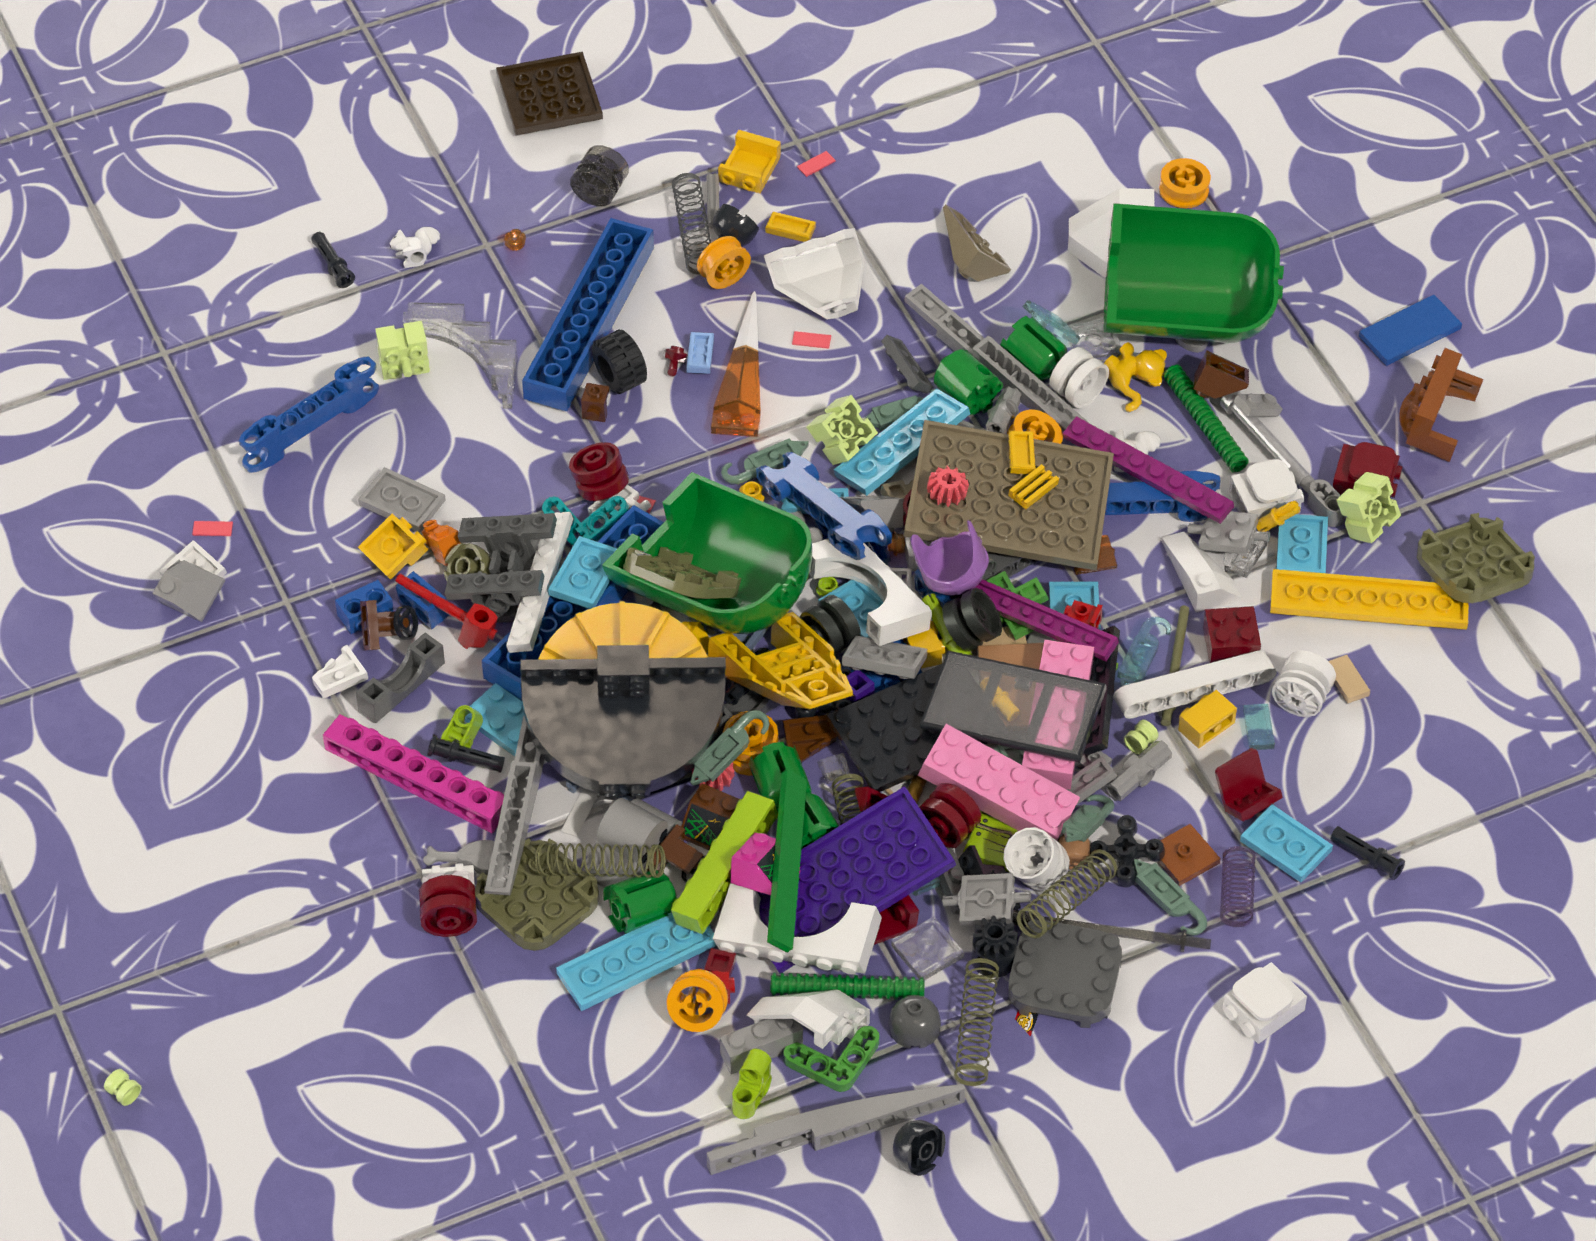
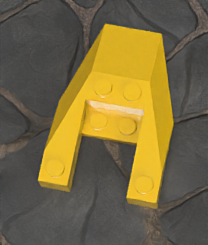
M794 612L787 613L772 625L771 644L777 649L763 654L755 655L732 633L726 632L709 638L708 657H726V678L781 705L812 709L853 695L849 681L841 671V664L834 656L833 647Z

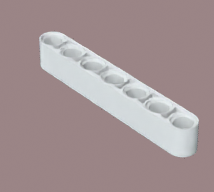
M1260 650L1125 685L1114 693L1113 698L1126 718H1136L1199 701L1204 695H1209L1215 690L1221 694H1226L1267 683L1276 676L1277 670L1266 653Z

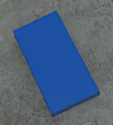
M1434 294L1360 330L1359 337L1388 366L1462 329V323Z

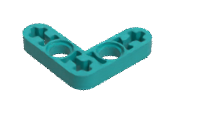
M555 496L546 499L542 505L544 514L555 513L551 509L553 506L557 507L561 513L571 512L563 501ZM613 496L583 522H580L571 512L573 524L567 541L573 547L577 541V538L574 536L576 532L581 537L596 542L599 541L630 509L629 504L623 497ZM618 505L621 507V509L617 511L615 510V506ZM606 513H609L612 518L609 519ZM598 519H605V523L601 528H594V523Z

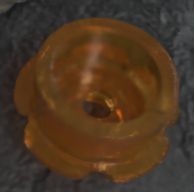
M512 229L504 236L505 246L510 250L518 251L525 245L526 235L519 229Z
M896 532L892 534V543L888 545V550L893 551L894 556L905 552L904 534H897Z

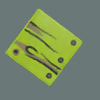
M981 813V822L973 830L963 852L969 845H975L983 864L1004 866L1005 871L1011 873L1006 868L1004 862V849L1008 840L1018 830L992 816Z

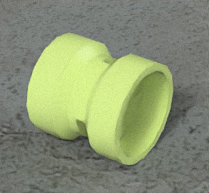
M1140 720L1135 725V730L1129 731L1124 736L1125 745L1130 751L1138 755L1148 748V744L1154 743L1159 737L1157 729L1147 720Z
M122 1069L112 1072L104 1083V1089L109 1094L116 1095L117 1101L123 1106L133 1103L142 1089L141 1085L135 1080H130L129 1075Z

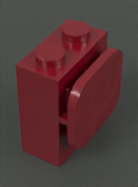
M1361 442L1356 446L1343 444L1333 480V488L1341 496L1347 489L1354 490L1355 482L1364 473L1369 472L1387 476L1393 490L1390 497L1395 498L1398 484L1394 482L1395 479L1400 480L1403 466H1399L1400 456L1396 455L1392 448L1368 442Z

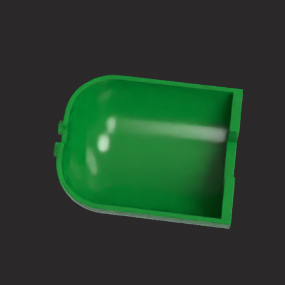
M1113 203L1108 246L1109 258L1105 281L1104 333L1235 343L1254 337L1267 326L1274 315L1278 299L1282 300L1283 285L1278 284V279H1283L1284 266L1280 265L1278 242L1266 225L1253 217L1240 213Z
M691 472L662 502L666 521L642 545L640 537L631 534L602 564L607 577L620 587L720 631L732 634H749L761 631L775 624L796 603L810 573L813 547L808 526L797 516ZM633 547L652 556H658L660 547H668L677 553L688 552L693 554L691 564L718 575V571H734L738 573L739 578H742L737 597L710 599L689 597L635 576L623 569L628 549Z

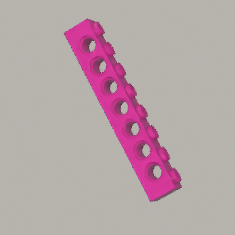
M339 714L324 732L325 750L490 833H493L498 827L504 799L502 792L494 791L484 786L480 781H473L463 776L458 770H451L443 766L439 761L431 760L421 755L419 751L409 749L401 745L397 740L389 739L381 735L377 730L359 724L353 718H347Z

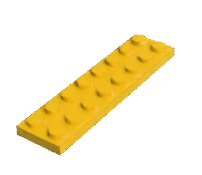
M1273 569L1270 613L1465 630L1468 627L1469 603L1453 599L1436 582Z

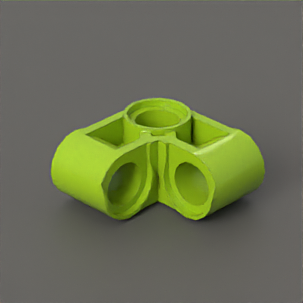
M750 1050L739 1071V1081L732 1093V1112L739 1119L751 1118L769 1090L772 1081V1060L763 1050Z

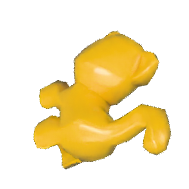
M1127 342L1119 349L1121 355L1118 358L1111 355L1104 362L1109 368L1108 379L1112 386L1133 400L1125 405L1127 412L1135 411L1142 404L1141 395L1129 387L1132 376L1135 375L1153 387H1159L1162 384V375L1164 374L1167 357L1165 350H1143L1137 356H1133L1134 346Z

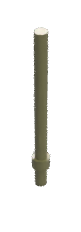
M1185 605L1181 606L1179 610L1169 674L1180 670L1190 610ZM1176 707L1162 711V725L1169 726L1171 724L1172 712Z

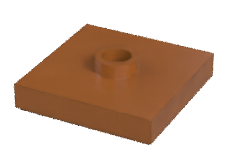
M1191 824L1160 840L1164 844L1165 856L1158 863L1178 886L1220 864L1221 858Z

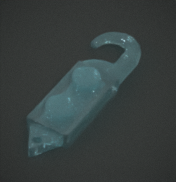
M1151 617L1142 624L1118 670L1117 677L1120 678L1121 686L1143 681L1159 647L1158 639L1149 632L1154 625L1158 624L1165 627L1166 635H1170L1172 629L1166 619Z

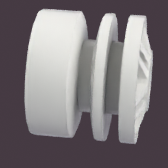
M1293 652L1286 660L1282 673L1278 676L1272 688L1274 700L1281 708L1296 716H1315L1320 712L1322 704L1326 700V695L1330 692L1336 680L1334 667L1325 658L1313 652Z
M1036 827L1024 828L1016 832L1008 840L1004 849L1006 868L1017 879L1036 891L1047 890L1069 871L1070 859L1066 849L1044 830Z

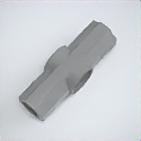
M1008 386L1002 390L995 406L987 412L989 419L986 423V431L1006 434L1011 421L1019 414L1018 406L1021 402L1020 397L1022 394L1017 388L1014 389Z
M1156 740L1140 755L1134 754L1130 756L1124 763L1122 770L1116 774L1117 777L1105 785V790L1108 792L1109 797L1114 801H1122L1138 786L1145 787L1152 780L1155 772L1172 758V752L1168 745L1162 740Z

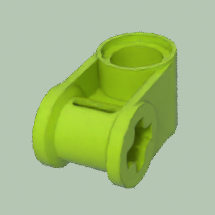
M467 705L458 707L448 727L443 732L441 739L451 742L457 739L459 740V745L471 748L473 740L483 723L481 713ZM471 713V721L465 724V717Z

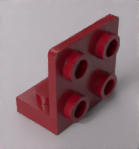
M909 895L880 912L882 919L874 945L916 930L919 910Z

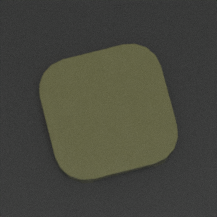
M1479 513L1470 514L1469 522L1435 534L1430 528L1423 532L1417 548V560L1420 565L1450 597L1464 603L1482 602L1527 585L1533 578L1535 556L1532 551L1525 553L1503 530L1504 521L1496 517L1495 521L1489 518H1481Z
M631 547L628 549L623 567L625 571L668 590L689 597L703 599L737 597L742 579L734 571H718L717 575L691 564L693 554L688 552L677 553L668 547H660L658 556H652Z
M530 838L525 840L511 895L485 894L484 890L488 874L485 875L483 872L477 878L475 887L476 906L479 911L515 944L526 950L537 951L550 947L595 911L599 902V890L595 877L590 875L583 877L580 874L577 876L570 874L563 876L561 873L558 876L552 874L541 876L538 874L535 867V852L539 844L547 843L549 845L553 843L557 849V842L550 838L548 841H530ZM545 846L542 847L539 858L543 872H545L547 867V851ZM553 846L550 847L552 852L551 870L553 868L555 859V852ZM559 850L558 863L561 870L564 854ZM567 857L568 867L570 870L572 866V861ZM566 864L562 871L564 874L568 873ZM575 864L571 872L573 874L577 873ZM557 865L555 866L553 873L555 874L559 873Z

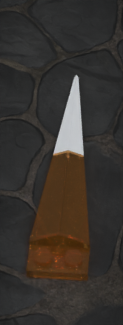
M755 291L752 293L713 407L712 434L758 437L761 408Z

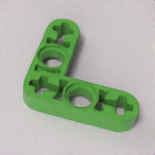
M872 1026L861 1027L837 1061L802 1043L796 1042L785 1047L784 1063L790 1069L835 1091L845 1092L853 1086L879 1046V1032ZM868 1037H872V1040H868V1041L865 1043L864 1049H863V1048H862V1046H863V1038H864V1039H867ZM796 1053H800V1057L796 1056L794 1059L791 1058V1055H796ZM852 1054H857L862 1060L858 1063H851L847 1058ZM820 1062L826 1068L823 1071L817 1072L811 1066L814 1063ZM843 1075L846 1076V1079H841V1081H837V1077L841 1078Z

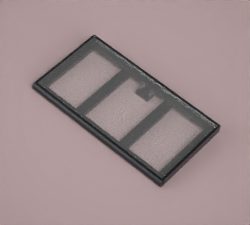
M948 651L922 717L920 728L941 733L944 726L948 724L980 742L1080 763L1106 692V684Z

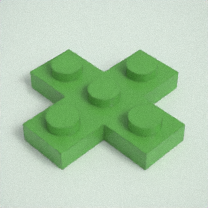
M1005 571L986 580L1039 604L1049 600L1037 577L1014 588ZM1000 616L1002 624H1007L1015 640L1034 631Z

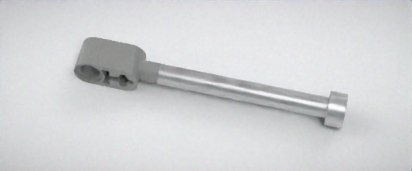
M1240 391L1223 396L1220 406L1228 414H1235L1276 459L1284 461L1289 471L1293 472L1295 480L1308 493L1307 504L1317 516L1328 517L1329 527L1340 526L1344 520L1337 502L1340 494L1327 481L1321 479L1314 480L1257 417H1247L1233 402L1238 394H1242Z

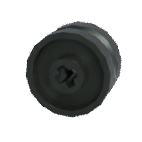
M974 588L962 594L961 598L957 597L944 604L942 611L945 626L952 639L963 650L969 652L981 646L983 642L991 641L1001 635L1002 622L1000 615L990 597L983 590Z
M828 595L819 601L817 606H811L800 615L801 620L833 647L834 656L839 654L843 647H849L855 636H861V630L855 615L848 605L835 595Z

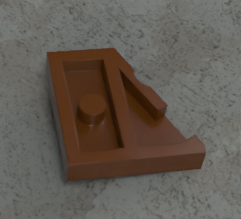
M827 715L783 720L786 745L792 748L795 746L801 763L837 740L835 732L827 721Z

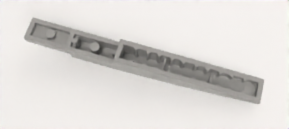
M920 284L905 296L904 302L937 330L936 336L954 351L960 349L967 350L1003 383L1002 389L1008 386L1014 389L1017 388L1022 394L1020 401L1027 408L1039 410L1051 416L1059 424L1062 432L1066 430L1076 416L1088 422L989 335L986 338L981 336L923 284Z
M524 716L515 759L511 761L484 890L485 894L511 895L543 769L544 758L529 734Z
M963 1084L892 1093L824 1107L754 1127L753 1138H744L735 1144L725 1147L719 1146L707 1152V1167L710 1175L811 1142L815 1151L964 1103L965 1087Z

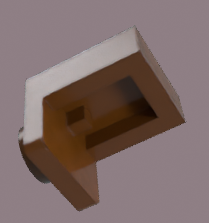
M592 383L586 384L581 399L582 419L599 422L606 421L609 386Z

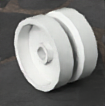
M1076 347L1066 353L1057 363L1050 377V387L1058 395L1065 397L1074 407L1083 408L1094 401L1101 393L1109 377V368L1099 359L1093 358L1092 354L1084 348Z

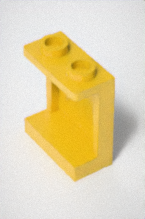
M738 130L735 135L734 149L726 163H721L718 167L719 182L761 194L781 158V141Z

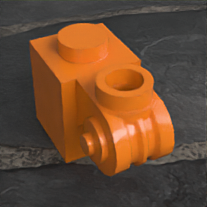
M429 520L423 524L424 530H422L421 534L427 540L425 544L429 548L431 547L436 561L447 566L448 563H445L447 555L456 545L461 544L458 539L459 532L448 525H439L436 520Z

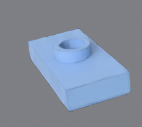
M691 332L687 373L710 374L714 333Z

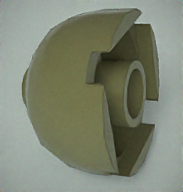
M471 543L456 545L451 549L445 560V563H448L447 571H444L446 581H448L449 575L474 574L482 571V573L491 575L489 572L490 555L478 545Z

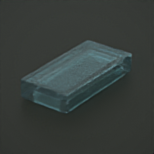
M1243 705L1249 749H1274L1275 741L1269 705Z

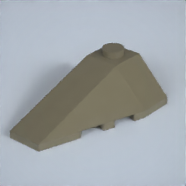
M945 204L943 211L953 260L959 268L958 272L964 278L969 279L971 277L978 282L1009 273L1011 269L999 253H993L988 248L989 242L976 233L977 229L962 213Z

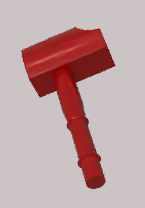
M401 573L397 576L395 582L405 587L406 590L419 595L429 601L430 604L432 603L463 623L458 641L465 649L470 647L484 648L490 639L493 640L498 632L495 629L498 617L488 607L474 603L467 613L436 595V593L434 594L417 584L413 579L411 580Z

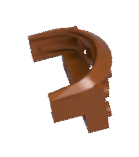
M1444 348L1441 356L1436 355L1431 367L1435 371L1431 369L1428 376L1423 375L1420 384L1415 383L1412 391L1404 398L1400 407L1399 420L1401 428L1407 437L1406 444L1450 462L1458 440L1432 430L1445 396H1453L1475 402L1484 379L1458 370L1462 354Z

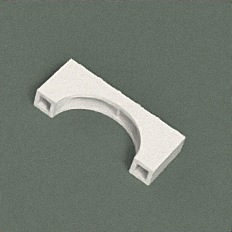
M829 539L812 544L813 553L809 575L813 579L822 577L851 579L871 588L882 599L883 604L876 610L868 613L866 633L878 646L929 630L932 617L929 606L865 543L863 545L865 546L864 553L866 557L861 560H855L842 554L831 544Z
M730 883L713 936V940L719 950L741 953L750 958L766 957L774 962L790 961L798 966H807L808 964L823 970H831L833 968L842 970L847 974H856V972L865 974L882 919L876 906L851 902L847 913L836 925L816 935L794 937L793 949L787 953L767 943L768 927L760 919L759 905L761 898L757 891Z

